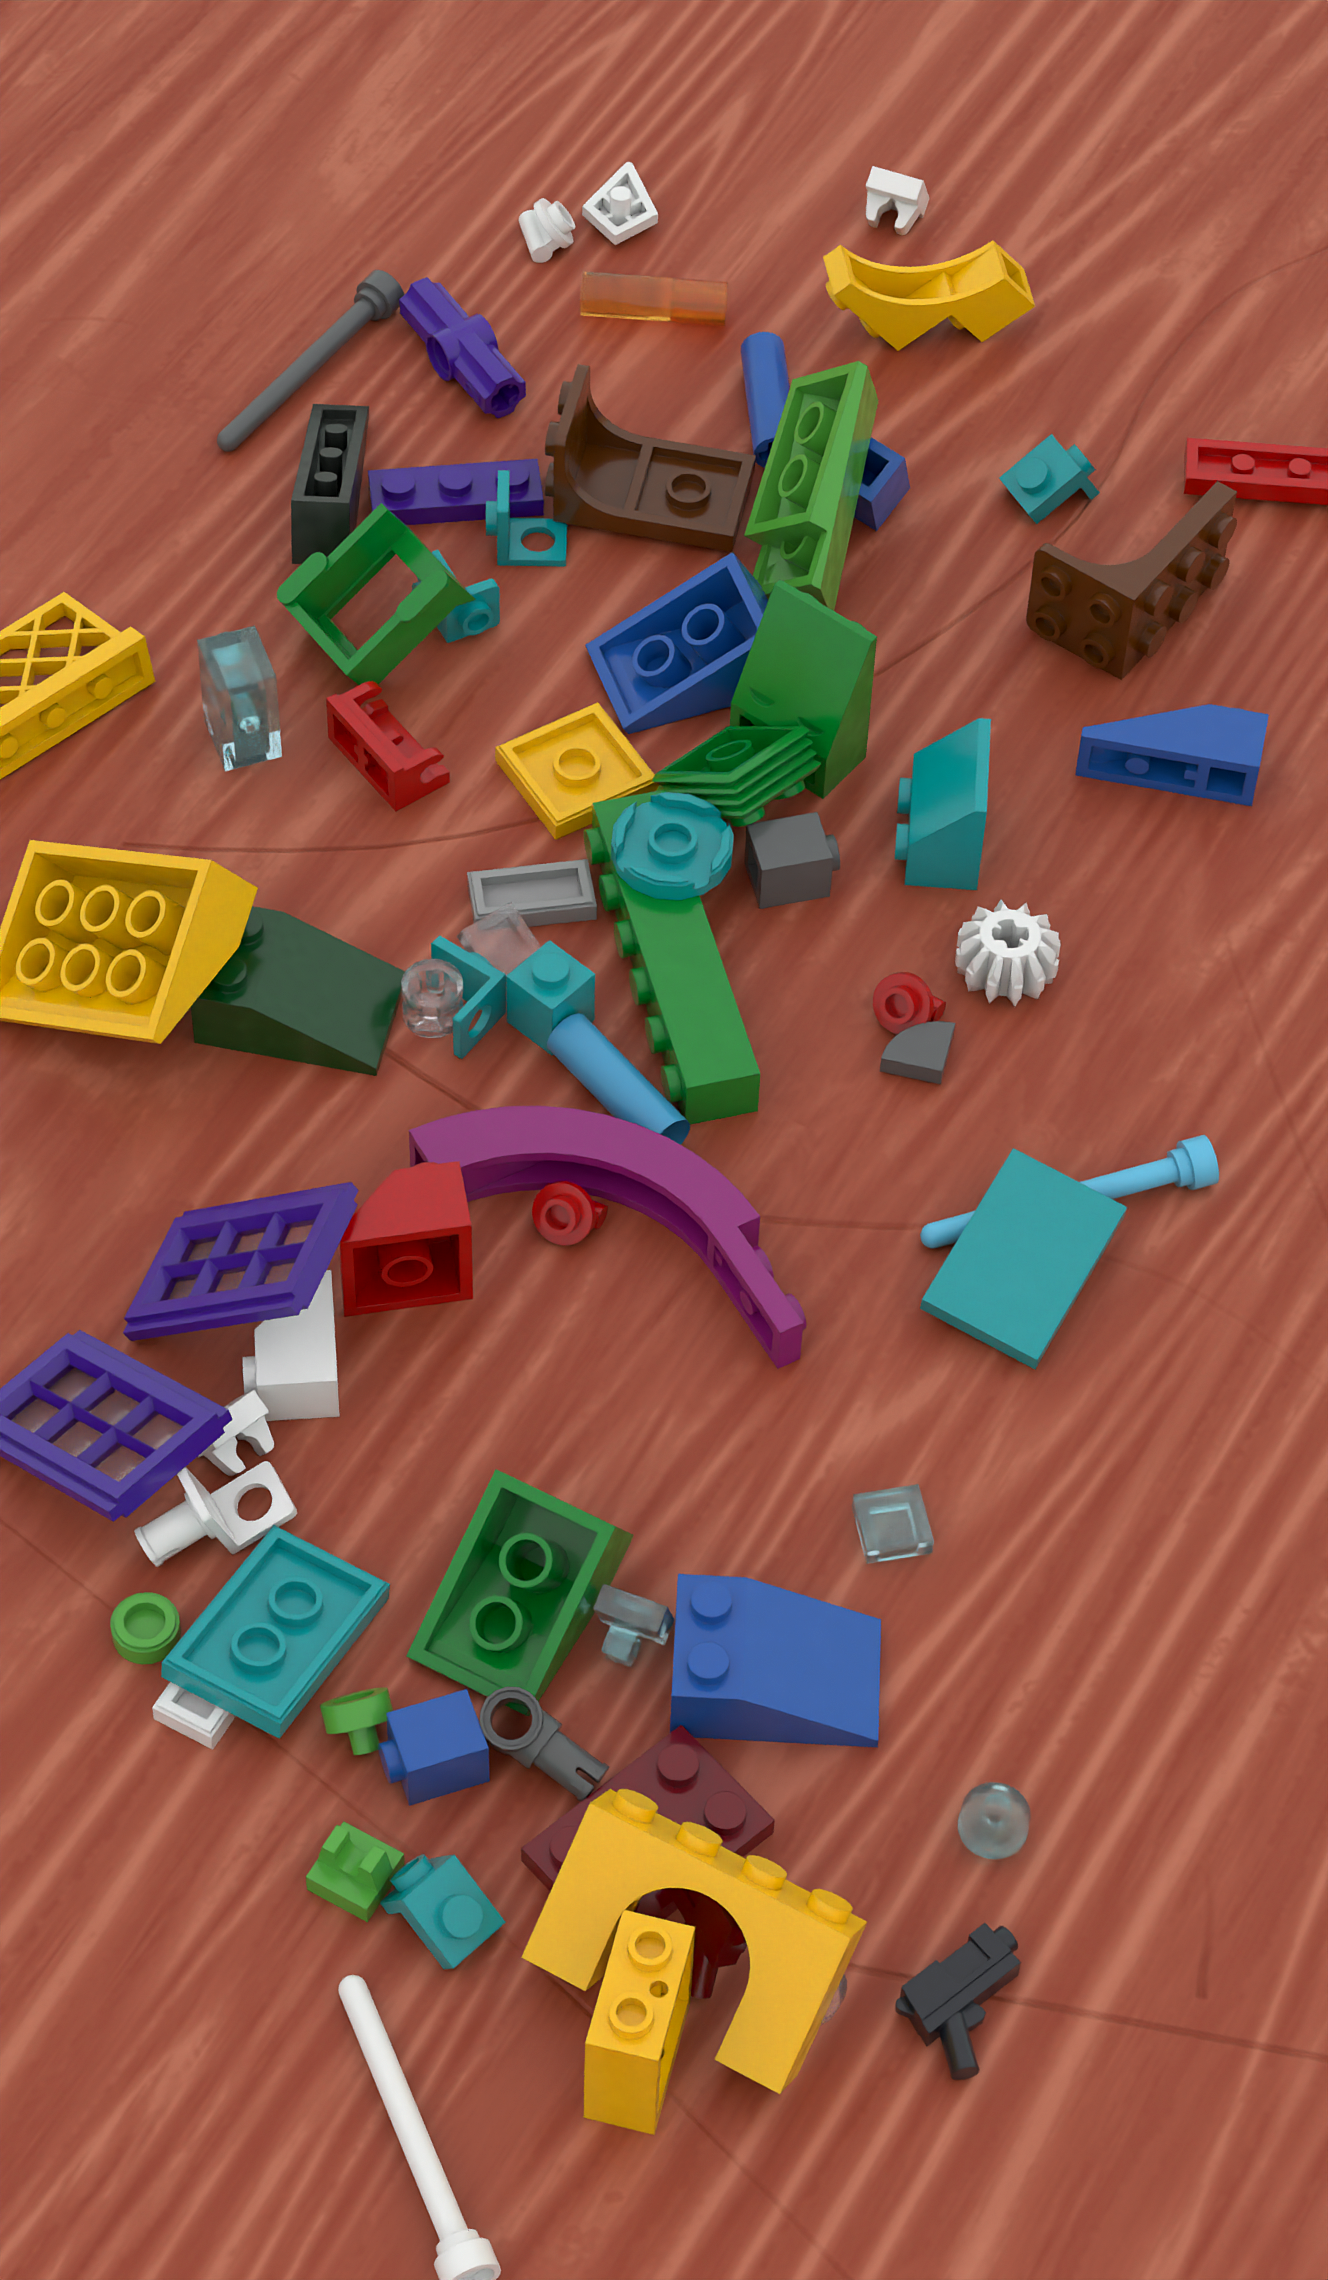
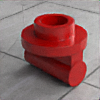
M897 972L885 977L877 985L873 994V1010L876 1018L884 1028L895 1034H899L917 1024L939 1021L946 1007V1002L932 995L930 988L920 977L909 972Z
M569 1181L547 1183L536 1195L532 1206L533 1221L540 1234L554 1244L565 1246L580 1242L593 1228L600 1229L608 1212L607 1205L592 1200L590 1195L581 1186Z

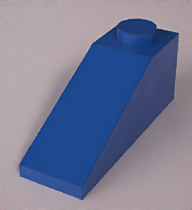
M1207 704L1083 727L1075 775L1252 806L1269 714Z

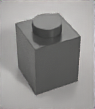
M818 812L762 821L746 826L744 864L759 909L830 897L832 871L840 869V854L835 836L833 834L825 835Z

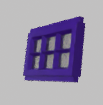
M352 1182L185 1211L181 1217L174 1219L124 1317L127 1325L123 1334L130 1341L299 1315L301 1310L308 1309L356 1210L358 1204L354 1199L359 1190Z
M79 1330L74 1335L67 1333L0 1389V1456L114 1522L120 1516L128 1517L225 1433L223 1427L233 1419L229 1410Z

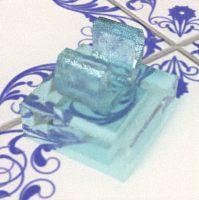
M606 1584L602 1585L593 1608L600 1621L611 1626L602 1647V1652L607 1654L606 1659L631 1668L637 1659L643 1638L665 1645L674 1623V1618L667 1606Z

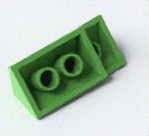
M860 361L792 380L744 534L745 537L762 545L753 577L762 586L768 600L774 584L780 579L797 590L812 595L819 603L834 611L879 401L868 366Z

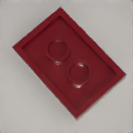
M680 1725L521 1848V1861L551 1892L590 1802L609 1789L615 1792L619 1789H628L648 1797L657 1804L658 1809L656 1813L679 1825H682L683 1822H692L712 1830L721 1837L722 1847L741 1857H744L774 1833L775 1820ZM665 1888L645 1894L634 1912L665 1920L678 1908Z

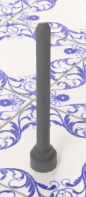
M372 271L357 286V294L354 297L355 304L218 434L217 444L219 448L226 452L235 450L367 322L389 318L400 307L399 299L404 296L400 284L385 271Z

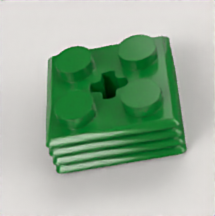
M728 726L657 772L652 782L659 784L656 791L664 790V792L690 794L712 803L721 812V818L729 819L731 826L741 827L765 816L763 806L772 800L789 798L805 789L803 779L817 771L821 763L813 760L817 751L810 749L813 740L806 738L810 731L807 728L798 726Z

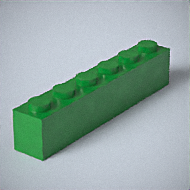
M664 790L593 803L592 828L584 830L586 855L590 865H600L603 874L599 875L598 879L601 901L606 912L615 911L618 920L614 922L615 942L619 956L621 958L630 957L633 969L629 970V981L636 1006L646 1005L649 1017L645 1018L646 1037L651 1053H661L665 1066H661V1081L666 1099L670 1103H678L681 1114L690 1125L757 1112L761 1073L700 896L683 900L655 899L632 889L618 875L611 859L613 825L623 810L636 801L637 807L642 803L650 802L651 795L664 793Z

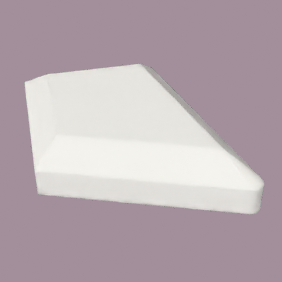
M626 162L582 206V215L614 245L658 223V212L631 162Z

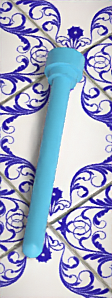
M1200 1135L1178 1141L1176 1149L1167 1152V1158L1081 1181L1080 1183L1111 1199L1173 1182L1178 1188L1187 1186L1190 1190H1196L1217 1184L1219 1181V1167L1211 1142L1205 1135ZM975 1211L925 1225L920 1233L922 1243L928 1248H938L956 1243Z

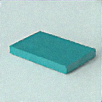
M1013 1148L923 1296L920 1309L1023 1364L1036 1369L1124 1219L1127 1207Z
M274 1525L162 1661L161 1677L280 1739L387 1602L390 1584Z

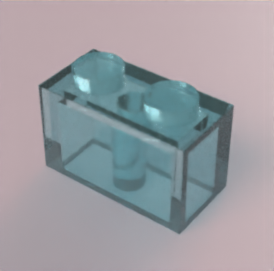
M251 626L231 632H223L197 640L204 721L224 771L282 757L277 679L256 627Z

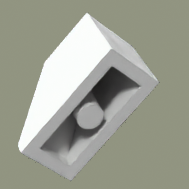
M326 1270L308 1309L301 1310L297 1316L263 1321L254 1330L255 1356L243 1357L244 1394L255 1390L269 1410L264 1415L266 1421L340 1417L331 1270Z

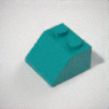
M978 718L914 753L911 778L900 777L897 813L908 814V824L897 823L894 860H906L904 885L977 890L987 816L991 719Z

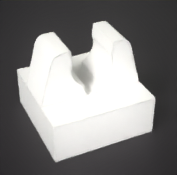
M872 166L866 183L868 191L866 217L870 226L877 228L881 215L893 209L898 213L894 226L896 233L905 235L918 217L923 218L929 201L924 180Z
M255 1390L234 1399L224 1406V1408L229 1410L233 1420L223 1427L225 1433L198 1456L199 1458L204 1455L228 1476H233L246 1469L242 1460L237 1456L236 1445L238 1442L235 1436L238 1440L248 1441L259 1456L268 1453L274 1448V1441L264 1417L269 1410Z

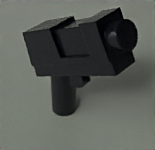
M986 1923L982 1924L969 1934L966 1944L941 1963L937 1960L904 1984L901 1987L900 1998L896 2000L895 2011L899 2015L909 2018L926 2046L930 2045L937 2038H941L951 2078L954 2080L969 2079L979 2073L980 2069L969 2031L975 2029L984 2021L986 2012L980 2005L1019 1974L1021 1962L1013 1954L1018 1949V1943L1013 1934L1004 1926H999L993 1931Z

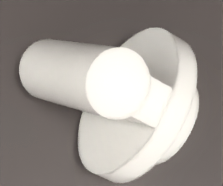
M541 198L534 203V210H527L519 216V224L534 262H546L552 257L553 251L559 247L567 248L573 244L571 231L575 229V223L567 209L560 202L555 201L551 204L548 200Z

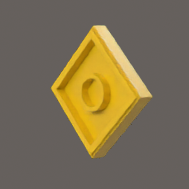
M598 702L495 747V761L555 840L592 824L593 803L654 792L659 784L652 782L655 774Z

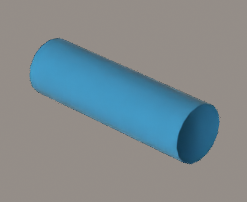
M584 1014L570 1015L555 1027L547 1041V1048L613 1117L638 1124L666 1136L680 1145L689 1133L690 1123Z

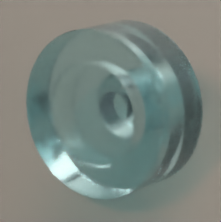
M990 1782L978 1785L969 1791L963 1799L958 1817L959 1836L964 1845L978 1856L988 1859L1009 1857L1019 1851L1027 1839L1031 1820L1029 1805L1018 1790L1007 1784Z

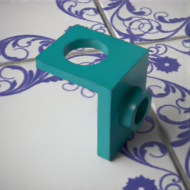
M498 470L497 501H486V536H497V565L566 566L567 524L555 522L553 519L510 518V471ZM544 533L552 537L555 543L546 551L535 552L525 548L521 542L529 534Z
M439 935L431 943L432 980L467 1001L453 1017L454 1055L463 1059L506 1013V974L493 967L484 956L476 952H467ZM481 1009L482 1014L479 1020L477 1021L475 1026L468 1032L471 1021L473 1020L476 1013Z

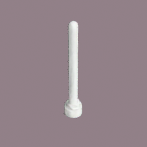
M346 1976L339 1984L340 1998L440 2239L436 2246L438 2257L434 2262L439 2280H496L501 2273V2268L490 2241L480 2238L476 2230L467 2228L367 1984L360 1976Z

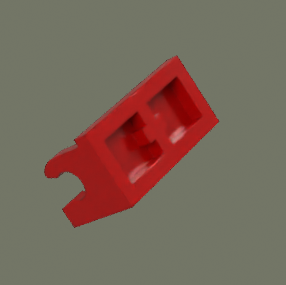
M368 681L339 696L335 693L326 698L328 738L396 812L450 783V772L444 765L439 766L437 764L444 758V755L436 747L424 749L389 712L388 705L383 699L370 702L363 708H360L366 700L375 698L382 692V688L375 681Z

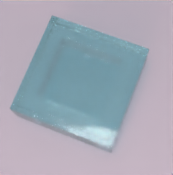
M919 1484L853 1494L852 1510L866 1564L932 1553L934 1539Z

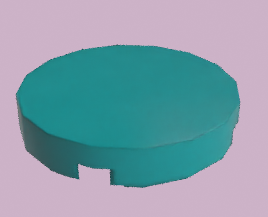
M664 792L651 795L650 802L642 803L637 807L636 801L623 810L613 825L611 859L618 875L632 889L655 899L683 900L703 895L722 882L731 868L734 834L730 825L727 827V824L721 819V812L712 803L690 794Z

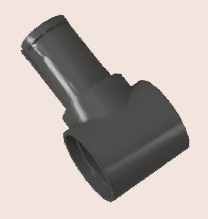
M504 1687L494 1691L486 1698L480 1710V1725L484 1737L495 1751L512 1756L527 1769L535 1765L575 1795L580 1802L593 1792L594 1786L576 1772L582 1771L599 1784L610 1767L606 1763H601L560 1732L562 1723L544 1711L530 1692L520 1687ZM509 1703L520 1704L526 1707L532 1715V1725L529 1731L523 1737L515 1740H507L498 1736L492 1728V1720L496 1711Z

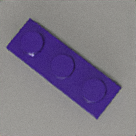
M538 459L368 470L371 513L382 503L405 525L486 520V501H497L498 470H509L510 518L544 516V499Z

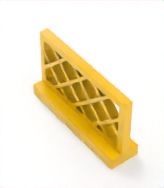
M65 592L1 630L0 656L11 649H28L27 658L0 659V677L22 676L20 686L0 687V704H5L0 708V780L156 682L145 636L131 626L122 632L118 631ZM64 616L75 622L73 629L45 630L46 627ZM82 646H98L84 656H80ZM69 647L68 656L39 658L41 648ZM35 675H52L41 683L33 685Z

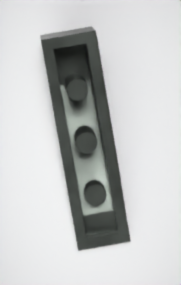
M313 404L291 499L292 564H302L310 555L316 552L323 553L328 557L356 529L369 421V406Z

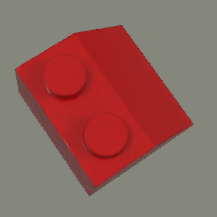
M460 1161L440 1164L424 1162L410 1168L393 1170L352 1216L339 1243L344 1317L473 1299L472 1224Z

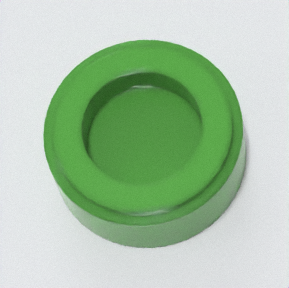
M144 1592L131 1595L118 1604L111 1616L110 1627L114 1647L123 1658L136 1664L160 1662L166 1658L180 1641L181 1627L178 1611L169 1599L160 1594Z

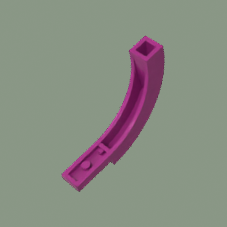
M505 1106L475 1110L441 1118L409 1130L410 1167L424 1162L440 1164L460 1161L467 1202L502 1193L542 1190L547 1183L569 1181L581 1186L591 1196L620 1203L654 1219L680 1237L700 1256L777 1369L800 1359L802 1332L807 1326L806 1318L798 1300L792 1294L784 1295L774 1280L773 1269L767 1255L758 1246L760 1215L744 1195L723 1174L689 1149L666 1136L632 1122L590 1111L550 1106Z

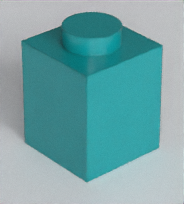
M549 940L506 976L507 1022L552 1056L553 1054L547 1048V1041L552 1031L561 1021L577 1013L584 1014L590 1022L595 1020V973Z

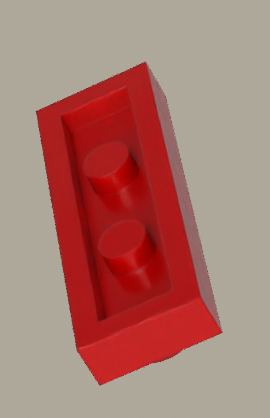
M1187 438L1184 453V494L1204 496L1218 481L1237 491L1236 498L1328 505V448Z

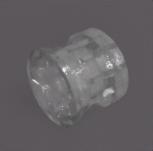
M424 959L414 963L405 971L401 979L402 998L404 999L402 1002L403 1021L407 1028L416 1035L426 1038H440L453 1032V1017L463 1007V977L461 973L450 962L440 959Z

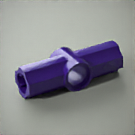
M428 277L412 283L407 293L399 299L400 314L425 342L429 360L438 376L445 381L455 378L485 414H494L498 419L514 412L516 405L526 396V382L499 352L495 334L488 321L480 314L469 317L441 283L431 282Z

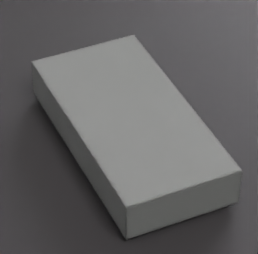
M588 859L467 872V887L475 933L597 919V904Z

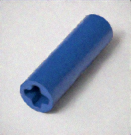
M758 332L750 335L743 341L740 352L753 455H756V463L765 468L788 396L790 384L785 347L782 339L774 333Z

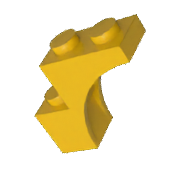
M993 240L967 255L927 266L898 267L883 265L861 258L848 251L842 245H839L823 257L829 281L826 282V289L832 301L843 311L849 308L859 317L862 325L872 337L878 338L881 336L897 351L947 317L957 329L961 330L965 327L981 342H984L1035 307L1024 268Z

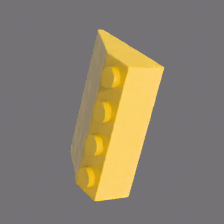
M30 840L0 927V1021L161 1044L238 949L258 888L208 859Z

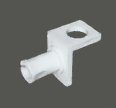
M268 1461L260 1463L211 1494L185 1467L177 1475L186 1491L184 1493L186 1500L145 1526L138 1527L134 1532L146 1555L156 1567H159L163 1564V1561L206 1535L211 1539L217 1537L229 1552L234 1555L265 1536L274 1525L279 1527L294 1518L297 1514V1509L276 1470ZM253 1488L269 1490L272 1495V1504L269 1511L262 1518L255 1521H246L239 1517L237 1509L242 1495Z

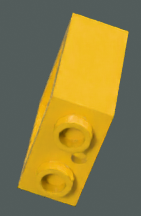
M627 1910L622 1911L585 2042L583 2118L655 2135L690 2006L695 1927Z

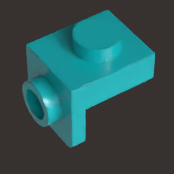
M1052 434L999 477L1001 482L1036 524L1079 488L1091 500L1100 493L1088 479V476L1096 471L1089 460L1075 444L1065 451Z
M439 550L432 551L440 562L453 574ZM418 577V582L412 584V591L422 582ZM488 579L465 587L476 600L456 606L437 625L447 643L470 635L480 634L500 623V588L494 579Z
M425 1854L417 1856L393 1875L390 1881L395 1889L380 1902L388 1914L401 1913L443 1969H454L506 1923L455 1854L428 1859Z

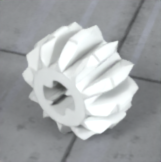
M1002 900L994 908V912L977 907L970 922H963V926L958 932L957 946L959 948L956 949L955 957L957 973L965 975L968 991L985 989L989 1004L999 995L1007 996L1014 1007L1021 999L1022 993L1038 999L1040 993L1044 990V985L1051 984L1053 978L1057 975L1059 965L1057 958L1059 957L1061 945L1058 939L1059 933L1050 930L1047 914L1031 917L1027 902L1018 910L1008 909Z

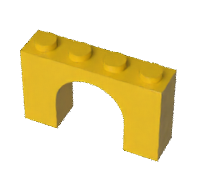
M609 1789L590 1802L521 1958L586 1991L605 1975L623 1910L634 1912L645 1894L665 1888L690 1889L709 1896L722 1905L735 1919L745 1937L750 1957V1973L747 1988L715 2060L781 2094L798 2076L867 1921L851 1913L853 1907L842 1897L822 1889H813L812 1892H809L786 1880L787 1872L776 1863L755 1855H749L745 1859L722 1847L721 1837L712 1830L692 1822H683L682 1825H679L656 1813L658 1806L648 1797L628 1789H619L617 1792Z

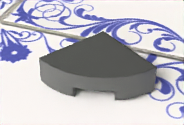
M944 1021L926 1022L925 1024H917L900 1032L886 1046L881 1057L880 1071L941 1084L954 1037L955 1023Z

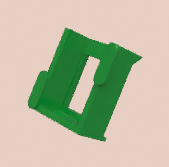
M382 503L328 557L320 552L313 553L277 590V599L338 667L358 685L368 681H375L379 684L456 606L476 600L414 532ZM397 554L422 582L398 605L396 613L358 650L331 619Z

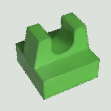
M343 1821L341 1826L336 1825L322 1846L317 1861L307 1874V1890L368 1922L393 1885L390 1879L405 1865L404 1853Z

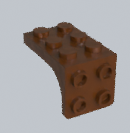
M578 364L573 381H563L558 401V415L561 418L559 422H550L545 441V455L554 457V462L549 464L545 482V496L553 497V521L733 552L755 473L756 455L650 438L619 428L598 410L592 399L590 366Z
M1217 481L1149 553L1128 563L1117 565L1094 564L1073 557L1051 544H1043L1034 554L1026 615L1027 625L1041 638L1054 642L1081 657L1093 667L1100 668L1122 680L1144 656L1150 658L1158 651L1164 641L1166 632L1176 621L1184 623L1189 618L1198 598L1207 588L1214 590L1224 579L1230 564V560L1225 557L1227 544L1237 526V519L1233 517L1237 491Z

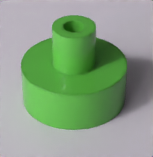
M381 1687L353 1692L333 1698L320 1705L326 1733L339 1734L348 1732L353 1755H362L378 1750L379 1739L375 1725L387 1721L386 1713L393 1711L388 1688Z

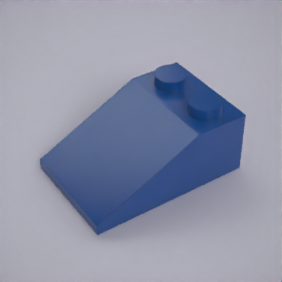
M733 552L585 645L618 719L628 734L731 706L733 695L768 603V598L762 586Z
M678 1574L670 1733L682 1725L694 1738L878 1748L881 1619L747 1577Z

